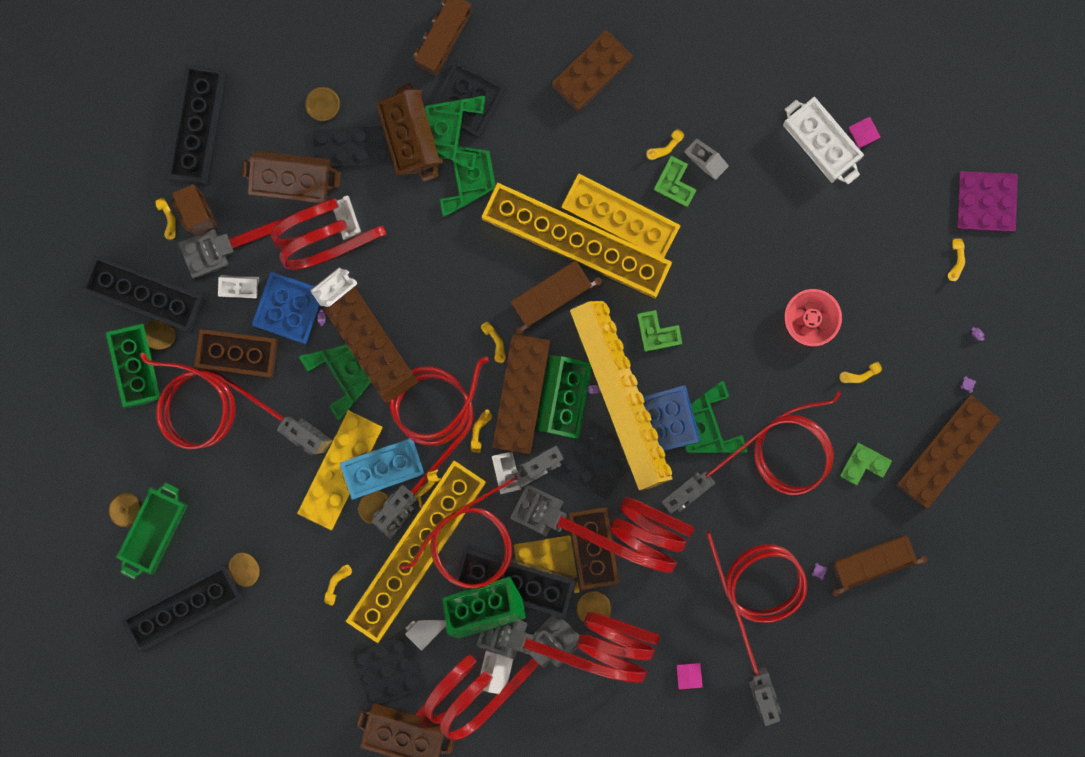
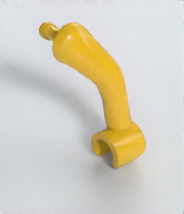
M677 129L671 134L673 139L667 146L649 149L646 154L650 160H654L670 154L674 147L684 138V133Z
M160 198L155 201L156 207L159 211L163 209L168 220L164 236L166 239L172 240L176 236V217L169 208L166 199Z
M960 238L952 240L953 250H957L958 258L956 265L948 273V278L951 281H957L965 266L964 243Z
M485 322L481 325V329L485 335L490 334L495 341L494 359L498 363H503L506 358L504 341L489 322Z
M876 362L869 366V371L860 375L842 372L840 380L843 383H862L873 375L880 373L882 367L879 362Z
M488 409L480 415L473 425L472 452H481L482 442L478 441L481 428L492 419V414Z
M438 470L428 472V482L415 494L420 508L424 506L421 496L425 495L436 482L441 480V478L437 477Z
M349 565L343 566L331 577L324 598L326 604L334 605L337 596L333 594L335 586L340 580L351 575L352 569Z

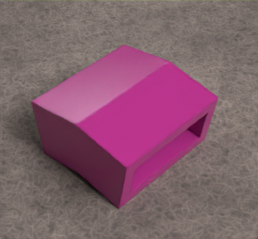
M870 117L848 128L858 148L880 138Z
M700 663L677 665L679 689L702 687Z

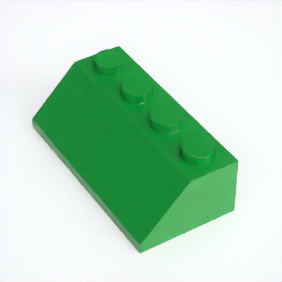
M144 324L106 332L123 408L127 409L158 400L160 392L154 366L145 363L140 356L141 353H146L147 358L152 361Z
M549 355L535 431L579 439L592 370L590 363L562 356Z
M510 577L494 581L484 587L472 588L442 598L447 634L459 639L526 618L523 599Z

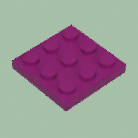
M960 171L957 229L1015 232L1018 174Z

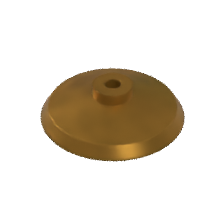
M316 88L306 98L308 114L318 121L330 120L337 114L340 107L337 94L330 88Z
M157 320L149 321L144 325L149 347L165 349L174 342L176 334L172 326Z
M379 491L365 495L358 507L361 519L366 523L373 524L374 514L379 509H383V504L389 497Z
M118 494L109 504V517L114 524L120 527H130L133 525L142 504L133 494Z
M238 553L231 558L229 571L235 583L244 587L253 585L259 577V566L256 560L247 553Z
M597 591L585 593L577 603L578 617L583 623L588 612L609 617L611 613L609 599Z

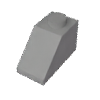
M697 138L684 151L696 165L715 180L728 167V164L718 152Z
M413 620L405 628L408 631L405 635L422 651L446 627V620H418L417 623Z

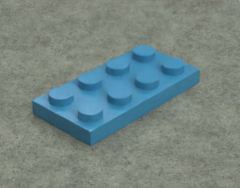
M409 438L339 463L352 500L425 474L414 441Z

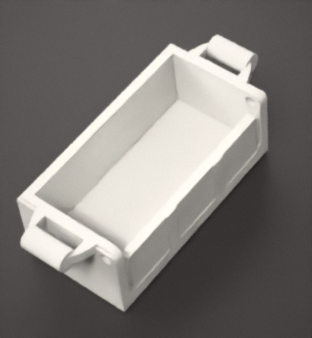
M815 96L806 104L795 100L784 109L788 119L785 120L783 126L831 183L839 179L846 182V184H850L860 175L857 171L856 163L862 159L864 154ZM799 106H801V108L798 111H796L793 115L790 116V114L793 111H795ZM853 167L855 170L843 179L842 175Z

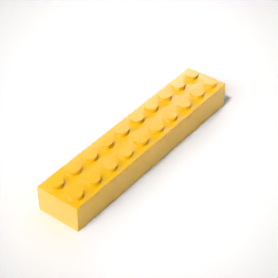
M497 183L481 217L487 223L566 259L577 261L578 264L654 299H656L672 265V262L500 183Z
M589 301L571 309V315L638 489L653 488L672 480V470L666 464L665 452L658 443L656 430L651 425L650 413L644 407L643 395L636 386L637 379L629 368L631 366L630 361L624 355L623 343L617 337V328L610 319L608 305L604 301Z
M456 461L452 462L346 620L348 624L375 642L379 643L434 562L430 548L431 539L414 566L409 569H400V565L407 566L413 561L425 539L442 519L477 498L486 484L484 480ZM466 513L458 515L442 527L437 539L438 554Z

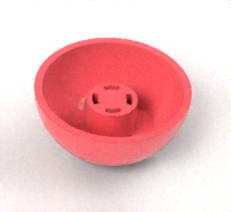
M808 289L799 292L790 300L786 307V328L789 334L803 345L820 346L828 343L837 335L841 327L842 313L840 306L835 298L825 291Z

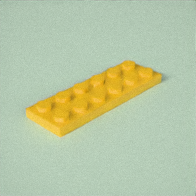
M581 174L577 175L561 206L562 209L662 258L665 257L681 226Z
M348 410L297 514L329 530H333L350 495L339 463L371 452L383 429L382 426Z

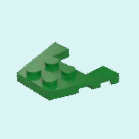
M479 96L426 106L425 112L437 153L475 171L477 153L458 151L457 149L463 111L483 114L486 97Z
M458 147V151L477 153L475 171L454 162L459 196L440 199L443 217L494 191L496 185L490 152L488 150ZM438 153L440 159H448L447 157Z
M347 345L299 356L308 372L326 362L346 395L329 405L338 421L342 419L372 383Z
M724 381L718 383L691 404L700 442L685 445L687 453H734L745 444L743 436L727 441L722 440L711 403L729 398ZM745 447V448H744L742 451H740L739 453H746V452H748V451H747V448Z

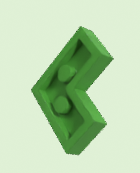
M671 156L654 191L688 208L696 192V189L680 182L688 164Z
M656 310L637 314L645 352L682 345L679 325L660 329Z
M858 442L840 477L856 486L866 469L883 478L892 460Z

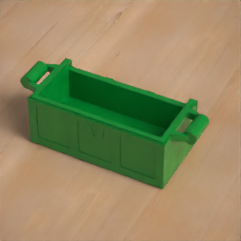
M166 482L158 490L149 488V493L119 553L116 555V558L122 560L121 573L134 580L143 571L148 574H155L188 507L187 504L178 500L179 489ZM162 489L175 495V498L162 493ZM128 563L138 568L139 571L135 572L125 567V564Z

